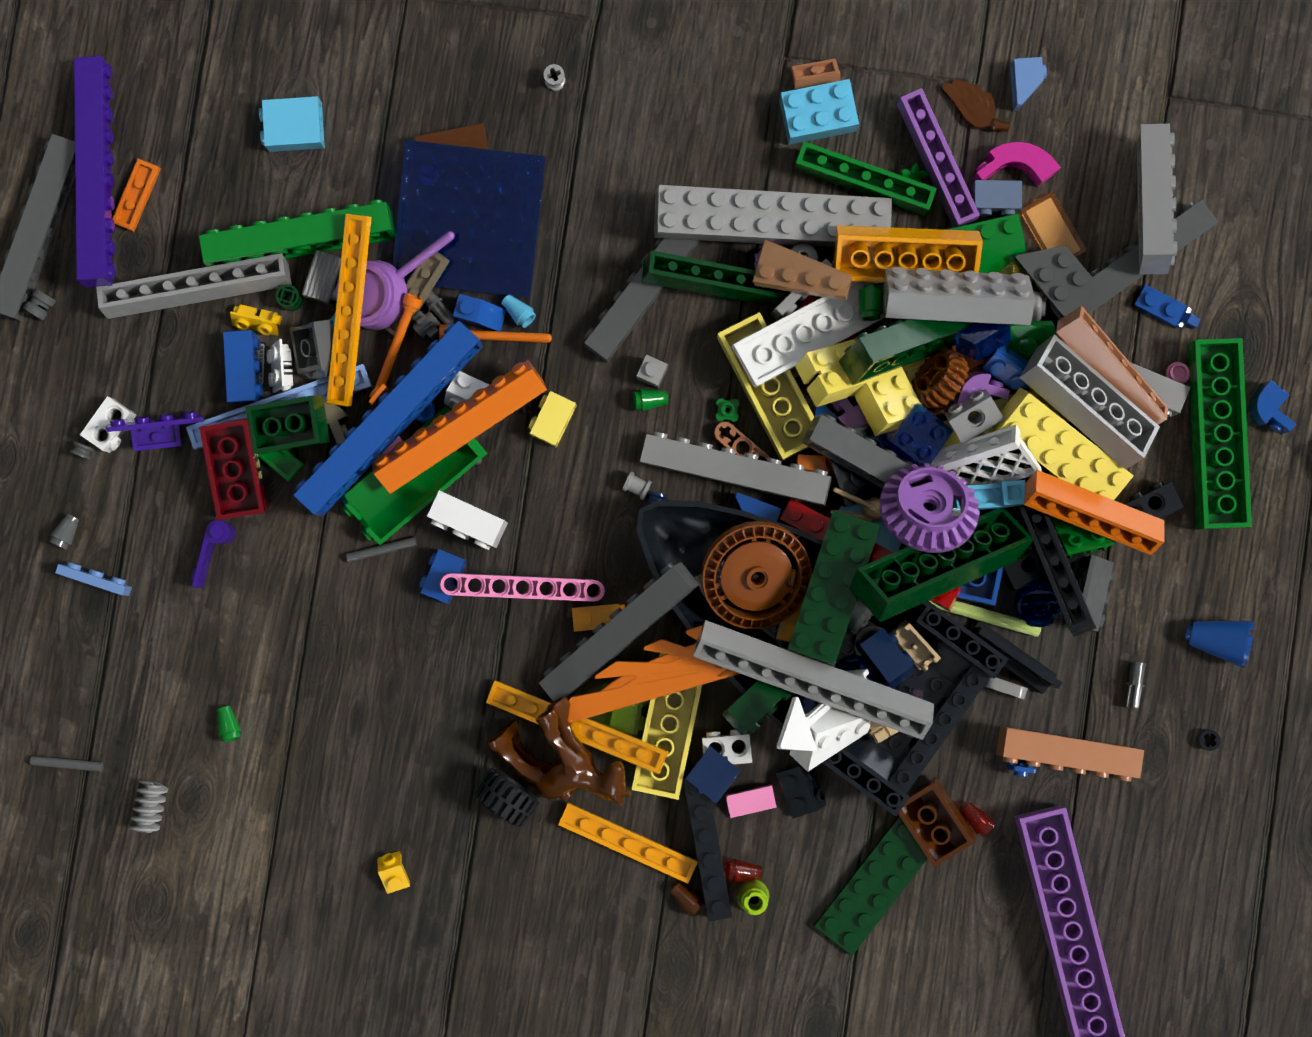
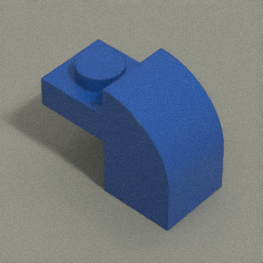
M1272 380L1263 383L1252 397L1250 414L1256 425L1262 426L1268 422L1270 423L1269 427L1273 431L1282 434L1292 431L1296 423L1278 409L1289 394Z

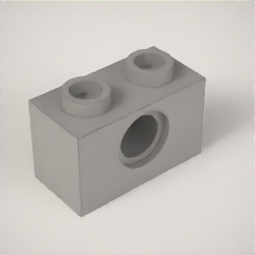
M987 389L974 392L968 400L952 405L944 413L962 444L1004 420ZM972 411H978L974 418H968Z

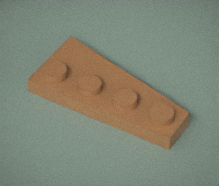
M766 239L753 279L754 286L844 301L847 300L852 281L851 275Z

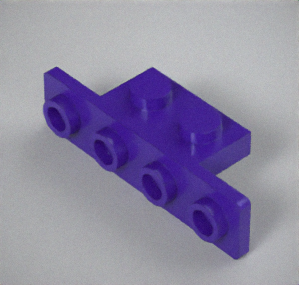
M196 411L184 412L183 417L163 414L159 415V419L149 420L148 416L134 418L135 422L125 423V419L110 420V424L105 425L106 432L130 430L133 451L182 446L179 424L204 422V418L202 415H197Z

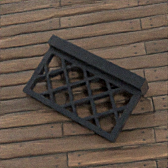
M978 620L971 629L972 633L1008 658V661L1003 666L1040 693L1044 694L1048 687L1059 689L1062 685V682L1055 678L1057 676L1056 673Z

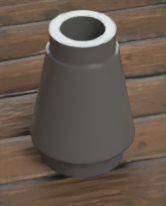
M66 514L65 518L49 535L51 537L49 543L67 550L68 546L72 545L79 519Z

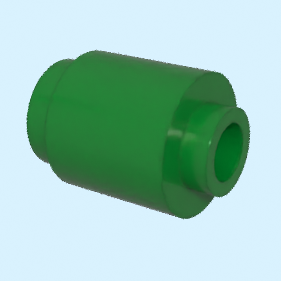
M874 284L864 285L863 289L858 291L861 319L865 321L879 320L880 314L883 313L882 289L877 288V285Z

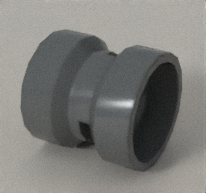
M36 288L32 293L33 298L31 301L26 302L23 308L44 320L47 316V310L54 306L56 300Z

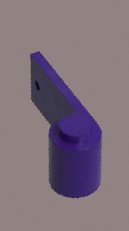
M215 520L207 526L197 568H193L191 581H193L192 587L204 588L214 544L226 545L234 540L236 530L231 523Z

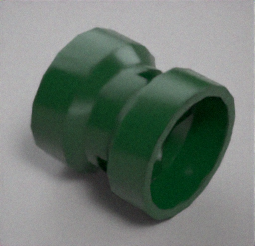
M285 284L278 288L276 300L280 306L287 311H296L302 306L303 296L294 286Z

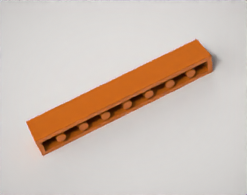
M529 360L517 363L510 372L504 376L496 377L492 384L484 389H478L473 393L472 397L464 402L457 403L451 411L445 415H439L430 425L418 429L412 437L406 441H400L388 453L379 455L371 463L374 475L391 494L545 392L547 388L543 379Z

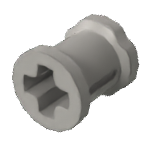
M552 64L544 70L547 88L553 91L561 90L566 82L562 67ZM556 75L558 80L554 81L551 76Z
M631 471L622 490H628L639 495L640 499L644 500L652 481H645L635 476L634 472Z

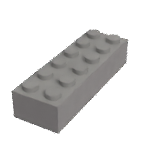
M1170 123L1140 125L1137 141L1139 274H1168L1170 265H1174L1175 256H1177V241H1174V234L1177 231V220L1173 219L1174 212L1176 211V197H1173V190H1175L1176 176L1173 175L1175 154H1172L1175 134L1174 132L1170 133Z
M902 267L886 268L882 292L886 318L1031 325L1036 301L1029 275L1021 273L1010 275L998 272H953L948 269L933 271L925 268L917 270L904 269Z
M1055 334L1035 349L1019 377L1125 470L1145 458L1160 428L1158 424Z

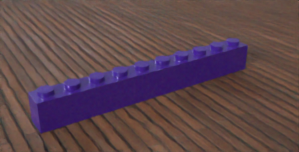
M103 56L74 58L77 281L83 287L112 286V277L116 275L115 265L112 263V255L115 254V244L112 240L115 223L113 218H111V210H114L115 207L113 196H111V188L114 187V178L111 174L114 157L110 151V144H113L114 141L113 133L110 129V122H113V112L110 108L113 92L111 86H109V79L112 78V68L110 64H107Z

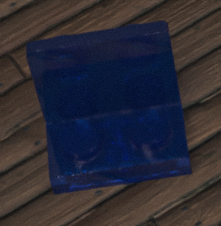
M916 403L895 434L886 433L881 441L905 460L917 464L919 467L923 466L924 463L931 465L952 434L953 429L921 404Z

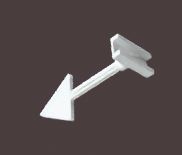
M868 669L846 671L867 679L866 676L869 674ZM793 697L777 743V749L816 751L817 747L810 726L824 715L831 706L819 703L805 716L799 698Z

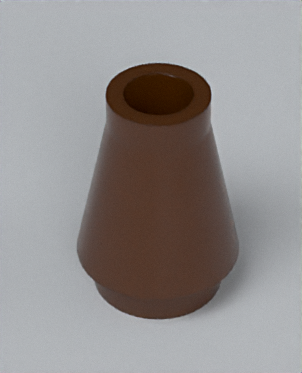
M677 883L670 891V894L675 898L685 914H689L691 917H694L705 904L701 900V896L680 883Z

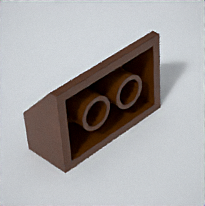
M937 777L916 788L908 795L909 799L898 814L933 867L938 866L974 844L976 836Z

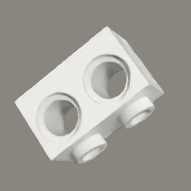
M107 396L80 435L102 451L110 453L118 448L121 443L120 438L125 431L129 430L108 432L107 439L101 442L99 436L103 430H106L105 425L110 424V420H113V415L117 411L121 412V419H125V423L135 422L136 414L115 399Z
M735 729L730 730L729 735H721L720 731L706 732L707 737H702L703 754L712 742H718L722 747L720 754L723 757L727 756L728 761L732 764L752 763L749 733L741 736ZM736 740H742L745 743V748L740 753L732 750V744Z

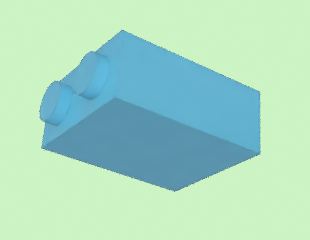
M318 96L262 100V108H259V118L263 122L264 131H260L261 144L269 152L325 148L322 102Z

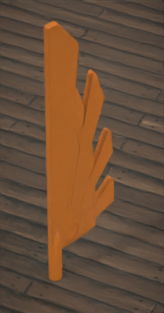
M703 625L687 630L686 634L697 640ZM661 639L646 645L644 650L665 653V655L649 662L616 661L595 676L596 679L619 678L601 691L571 697L569 700L568 721L573 723L740 673L694 657L696 644L685 647Z

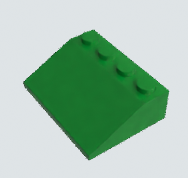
M1019 214L946 229L980 232L983 245L979 273L998 272L1000 274L1013 275L1021 273L1026 275L1014 260L1017 255L1026 253Z

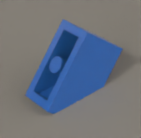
M459 294L453 317L456 321L492 331H501L507 310L484 300Z
M738 492L735 496L741 511L777 522L781 508Z

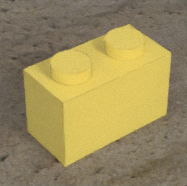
M551 391L548 396L544 395L539 404L541 411L538 417L534 416L528 427L531 429V436L557 448L577 406L576 403Z

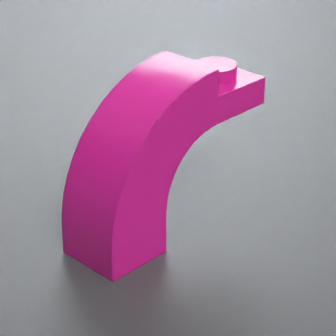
M1011 142L989 151L986 156L987 160L976 168L977 173L973 179L974 181L986 180L1003 168L1014 167L1027 173L1035 185L1039 187L1055 175L1061 167L1042 148L1024 142Z

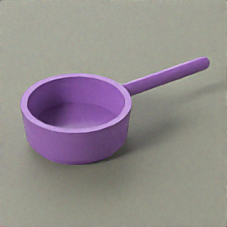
M446 232L399 270L385 261H367L360 327L368 330H382L393 325L401 317L404 311L402 300L405 293H407L404 277L451 242L455 236L453 232ZM338 280L337 286H336V302H337V295H338L339 280Z

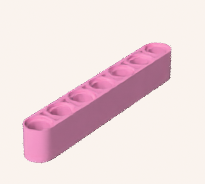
M446 573L439 582L440 588L445 594L456 596L598 601L605 592L602 583L593 579ZM449 577L457 580V587L451 591L446 590L444 587V581ZM474 578L479 579L481 582L480 589L475 592L470 591L468 588L469 581ZM500 579L504 582L505 587L503 591L496 593L492 589V584L495 580ZM524 580L528 584V590L520 594L516 591V584ZM543 582L551 584L552 589L549 594H541L540 585ZM567 583H573L575 586V592L570 596H566L563 592V588ZM591 584H596L598 586V593L590 597L587 594V588Z

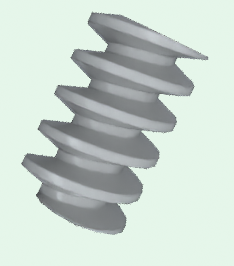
M139 781L145 785L144 788L137 789V792L143 794V797L135 798V801L140 803L141 806L133 807V810L139 813V815L131 817V820L137 822V824L129 826V829L137 832L152 833L160 829V825L156 822L162 820L159 812L164 811V806L159 803L166 802V797L162 794L167 793L168 788L153 781Z

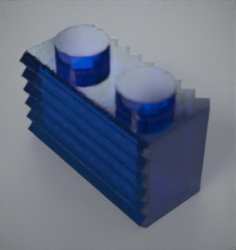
M974 323L955 334L956 352L977 362L979 359L982 360L983 357L989 356L993 351L1011 342L1010 324Z

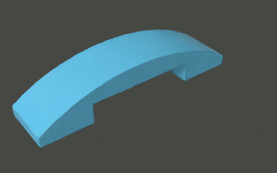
M1025 480L1002 481L998 484L967 485L968 488H972L975 492L974 497L979 502L978 510L1024 505ZM953 498L952 511H961L958 500ZM932 504L933 510H936L935 505Z

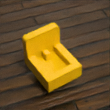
M400 851L385 854L377 859L378 874L387 894L410 887V880L402 864Z

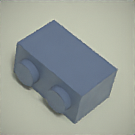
M975 180L971 185V197L980 217H988L992 213H1001L1002 217L1018 214L1022 209V181Z

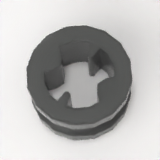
M74 441V448L70 449V452L90 460L89 454L91 451H94V448Z

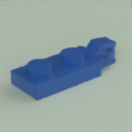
M1146 284L1142 287L1133 305L1135 308L1172 327L1182 328L1185 325L1193 330L1197 328L1201 320L1190 314L1192 309L1187 307V305Z

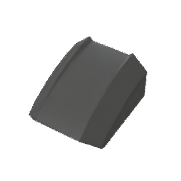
M333 320L315 321L307 325L291 327L290 334L297 374L310 381L327 378L330 370L333 344Z

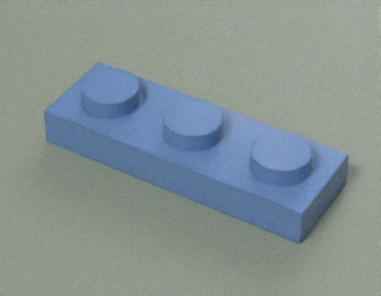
M67 562V565L58 564L56 574L119 595L129 596L132 589L131 586L125 585L126 580L112 576L110 580L104 578V573L93 569H90L89 572L81 570L82 566L76 563Z

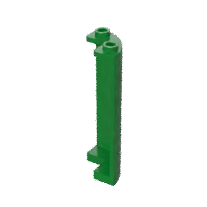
M446 405L420 428L427 427L436 417L445 415L451 410ZM474 438L391 494L374 475L372 468L341 497L344 503L341 507L348 516L354 515L364 527L362 533L370 542L374 539L381 545L432 502L439 491L443 492L488 453Z

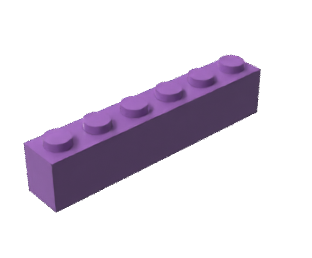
M918 89L900 97L897 104L898 109L927 172H929L933 186L937 188L936 192L952 227H960L975 222L980 214L923 89Z

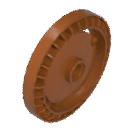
M763 521L745 522L721 534L708 549L701 568L702 588L711 608L724 621L744 629L768 628L792 616L803 604L812 576L810 559L798 538L780 525ZM757 538H764V541H756V540H757ZM750 539L748 543L740 545L727 556L721 569V576L716 580L718 566L725 554L735 545ZM771 539L785 545L794 555L797 568L793 587L786 583L787 578L793 576L790 560L783 550L771 543ZM755 572L762 573L757 579L751 578ZM722 586L723 592L718 594L717 588ZM728 598L734 605L742 609L760 612H744L741 610H737L729 606L723 600Z

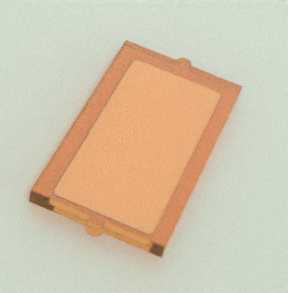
M1054 191L1040 199L1035 198L1033 203L1020 210L1042 250L1066 245L1075 257L1087 251Z

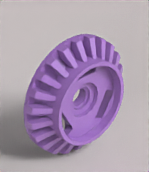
M924 463L923 466L919 467L917 464L910 465L908 469L903 467L898 470L897 474L889 477L880 496L879 510L886 528L901 543L915 550L940 553L956 549L971 537L979 518V502L974 497V490L967 487V481L964 478H957L956 472L952 470L950 472L945 471L943 466L938 465L934 468L930 467V464ZM917 482H929L912 488L910 486ZM953 498L957 499L960 505L961 515L959 517L952 516ZM932 503L935 505L936 510L928 511L924 508L923 504Z

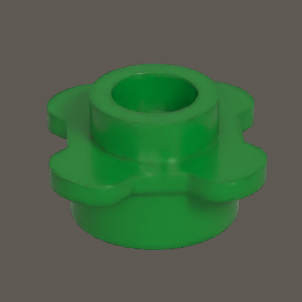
M723 398L718 399L716 402L718 406L716 419L718 421H737L739 418L737 414L739 401L737 399H732L731 401L724 400Z

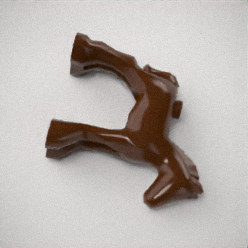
M565 695L553 701L536 718V722L543 729L545 737L560 757L557 763L552 764L535 759L526 750L520 739L516 719L502 726L498 733L486 743L492 751H495L501 759L512 767L518 776L526 779L545 799L560 797L562 801H565L574 794V790L584 789L606 801H612L623 806V797L632 795L626 789L625 770L621 761L611 763L605 774L600 773L596 769L592 753L576 737L569 725L570 703Z

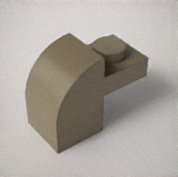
M324 402L328 428H331L337 444L341 445L347 439L345 435L349 431L347 425H342L341 422L350 418L337 405Z

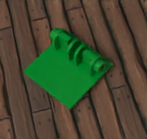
M1056 517L1051 518L1068 558L1079 555V553L1085 555L1086 551L1092 553L1100 549L1106 550L1107 547L1114 545L1113 540Z

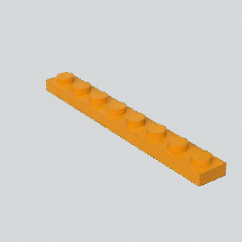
M346 214L326 403L346 407L352 406L372 218L368 216Z
M494 681L486 701L490 705L538 724L536 718L551 704L548 701L499 681ZM589 718L569 723L574 734L582 743L660 774L668 754L667 750Z

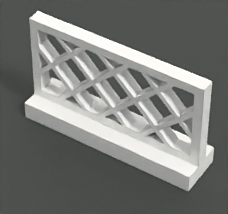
M1017 425L970 439L963 444L960 442L929 452L928 464H930V467L936 468L939 465L943 466L945 471L956 470V477L959 479L964 478L959 476L960 472L972 474L971 479L964 478L967 481L966 485L998 484L1002 481H1016L1032 476L1036 470H1042L1021 439V431ZM1016 449L1021 451L1019 455L1009 452ZM993 456L999 457L998 461L989 460L987 458ZM1006 458L1016 462L1013 466L1002 463L1003 459ZM1020 462L1031 465V467L1027 469L1020 468L1018 466ZM971 463H977L976 468L969 467V466H965V465H968V464H971ZM982 465L994 468L992 472L980 470ZM998 469L1010 472V474L1000 475L996 473ZM980 476L988 478V481L980 482L976 481L975 478Z

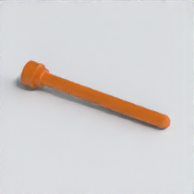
M405 293L402 300L404 311L376 386L386 385L412 314L421 307L423 299L410 293Z
M440 324L439 341L445 336L443 332L449 325ZM470 330L479 340L549 343L552 340V336L548 333Z

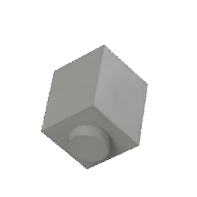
M646 355L637 374V380L658 389L667 371L668 364Z

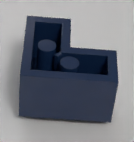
M882 628L861 643L860 647L886 686L894 689L914 674V661L906 650L902 652L896 644L899 641L892 631L887 633Z

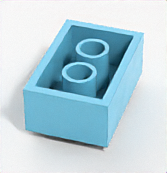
M850 79L781 92L779 102L788 145L857 131L859 121Z

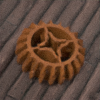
M947 348L939 349L936 354H932L929 359H925V363L922 366H919L920 369L915 373L916 377L911 383L923 407L931 410L941 409L943 405L947 406L951 399L955 400L957 393H961L960 389L962 386H965L964 381L968 378L967 372L969 367L967 366L968 362L960 353Z

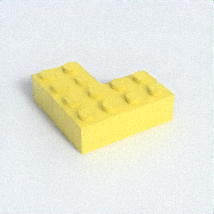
M854 339L807 352L795 366L804 385L808 384L819 373L807 388L816 407L854 396L875 436L912 425L925 413L902 367L858 384H851L839 360L845 354L844 350L855 343Z

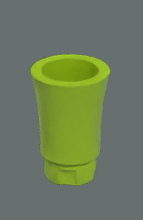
M747 880L739 886L736 899L739 906L748 914L759 915L768 906L769 891L761 881ZM753 896H758L756 903H751L749 899Z

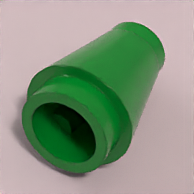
M639 388V391L633 392L634 408L643 412L668 405L667 391Z
M231 706L217 709L218 738H221L222 743L240 739V732L242 731L231 710Z

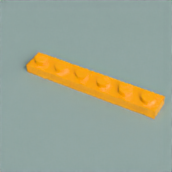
M569 802L558 824L687 884L698 863L697 860Z

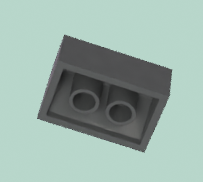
M1089 555L1080 558L1076 579L1097 627L1091 631L1098 632L1099 628L1103 627L1105 615L1102 613L1104 605H1107L1110 599L1108 586L1109 582H1112L1114 579L1115 569L1113 568L1114 562Z

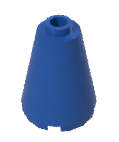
M1249 620L1193 621L1192 626L1187 625L1185 639L1189 640V645L1238 667L1245 668V662L1248 661L1253 636L1249 634L1251 629L1254 630V622Z

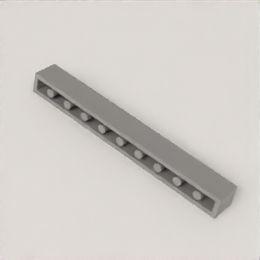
M706 620L697 637L693 654L696 658L922 740L933 724L934 703Z

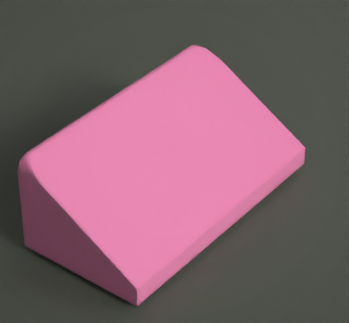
M771 784L725 795L730 818L777 808Z

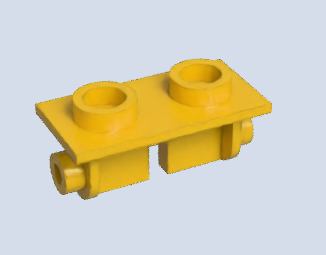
M242 304L235 306L234 311L230 312L233 326L241 330L258 331L263 335L271 334L278 336L277 325H280L282 316L278 315L277 312L261 309L260 315L256 316L257 308Z

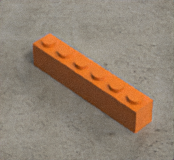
M1036 470L1025 483V506L1149 555H1152L1164 543V520L1039 470Z

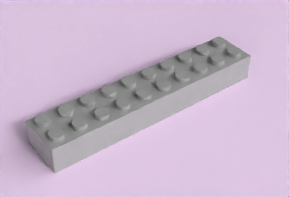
M658 185L655 191L654 238L764 244L766 239L778 245L806 243L814 247L835 248L836 225L891 227L892 198Z

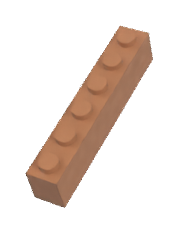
M1082 305L1058 320L1056 335L1061 341L1066 343L1069 348L1156 424L1167 420V405Z
M1000 726L996 755L1003 756V761L1017 763L1018 759L1026 760V765L1040 767L1041 763L1049 764L1050 769L1063 771L1065 766L1071 767V772L1086 774V770L1095 771L1094 776L1109 778V774H1115L1118 780L1131 782L1132 777H1141L1144 750Z

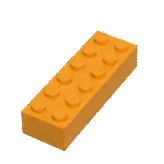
M836 225L833 268L851 275L852 281L884 282L886 268L894 267L914 270L925 268L933 271L948 269L953 272L975 271L979 273L983 240L979 231Z

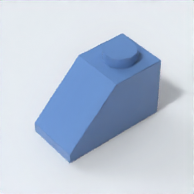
M1042 57L1017 58L1012 61L1010 75L1013 111H1018L1037 90L1043 80L1046 79L1047 68L1046 65H1043Z

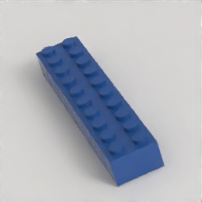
M460 321L456 324L452 322L444 330L445 336L440 341L435 340L427 348L429 351L423 359L421 357L416 359L411 365L412 370L407 376L404 374L400 376L394 383L396 387L392 392H386L378 400L379 405L375 410H368L361 418L363 422L357 428L354 426L345 435L347 439L341 445L337 444L328 453L330 457L324 463L321 461L313 468L312 472L314 474L308 480L303 479L296 486L297 492L294 496L314 515L323 517L372 465L371 463L395 441L482 349L483 344Z

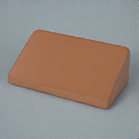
M836 59L790 67L794 90L840 81V71Z

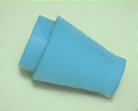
M511 294L507 295L501 303L517 326L521 325L525 328L536 317L532 307L516 299Z

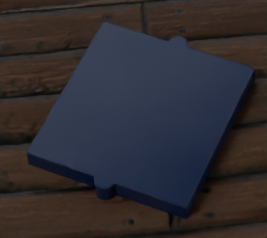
M710 746L685 780L698 790V794L705 795L714 804H717L741 770L728 761L727 756L723 757Z

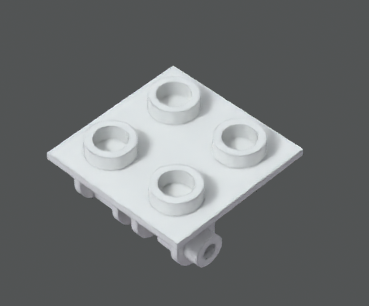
M282 339L276 341L270 346V350H267V362L271 364L268 384L269 387H272L273 393H276L281 388L282 392H286L293 387V375H284L293 373L291 369H284V367L292 366V363L283 362L292 361L291 349H289L288 344H282Z

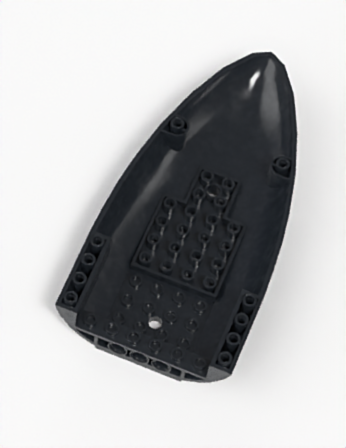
M658 500L639 509L636 529L649 569L656 581L662 576L660 571L670 563L676 565L682 562L693 577L701 574L704 557L713 542L725 531L745 522H770L789 530L805 548L810 559L812 573L823 540L794 527L746 511L700 501ZM757 538L756 541H764V538ZM749 539V540H746V541H743V542H741V543L735 545L733 548H731V549L725 554V556L722 558L721 562L725 561V559L727 558V556H728L734 549H736L737 547H739V546L742 545V544L748 543V542L750 541V539ZM771 539V543L779 547L787 555L792 565V570H796V561L793 553L785 545ZM755 572L751 578L757 579L762 573ZM791 576L787 578L786 583H790ZM698 586L673 607V610L688 630L703 625L706 620L788 650L790 642L776 639L779 624L762 629H744L724 621L714 612L709 603L706 602ZM728 598L723 600L729 606L737 610H741L744 612H760L742 609L734 605ZM929 601L882 622H879L875 616H871L867 621L868 624L857 635L847 628V636L844 638V645L841 647L835 668L843 671L868 669L869 674L866 676L868 680L886 686L877 674L873 664L861 650L860 644L882 628L887 633L894 630L905 619L941 657L938 662H931L927 666L928 670L926 671L919 670L914 665V674L894 688L895 690L934 703L933 724L923 740L899 731L876 744L869 733H866L822 762L894 816H897L909 799L907 795L909 789L988 679H995L1008 661L1007 657ZM743 674L727 677L742 694L757 681V679ZM794 693L785 702L781 699L776 704L778 709L768 719L782 730L793 697L799 698L804 714L809 713L820 702Z

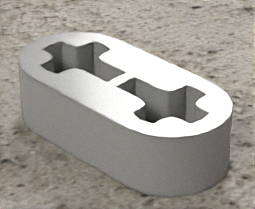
M989 678L984 687L1023 700L1028 688L999 678Z

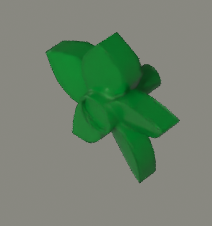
M917 162L912 165L911 169H901L904 177L921 183L920 178H925L929 175L927 171H919V164Z

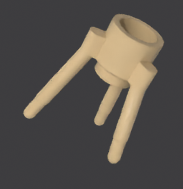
M838 488L833 489L835 493L864 506L862 512L865 515L838 510L834 511L869 522L872 519L879 521L881 516L879 510L880 498L872 497L870 500L864 501Z

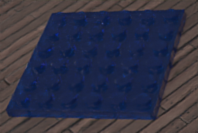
M405 140L393 266L399 270L446 232L451 231L455 235L454 239L438 251L450 262L435 284L436 287L531 298L546 156ZM414 270L404 277L405 283H407Z

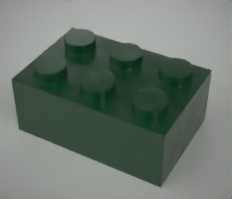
M311 395L246 407L253 454H267L330 443L323 396Z

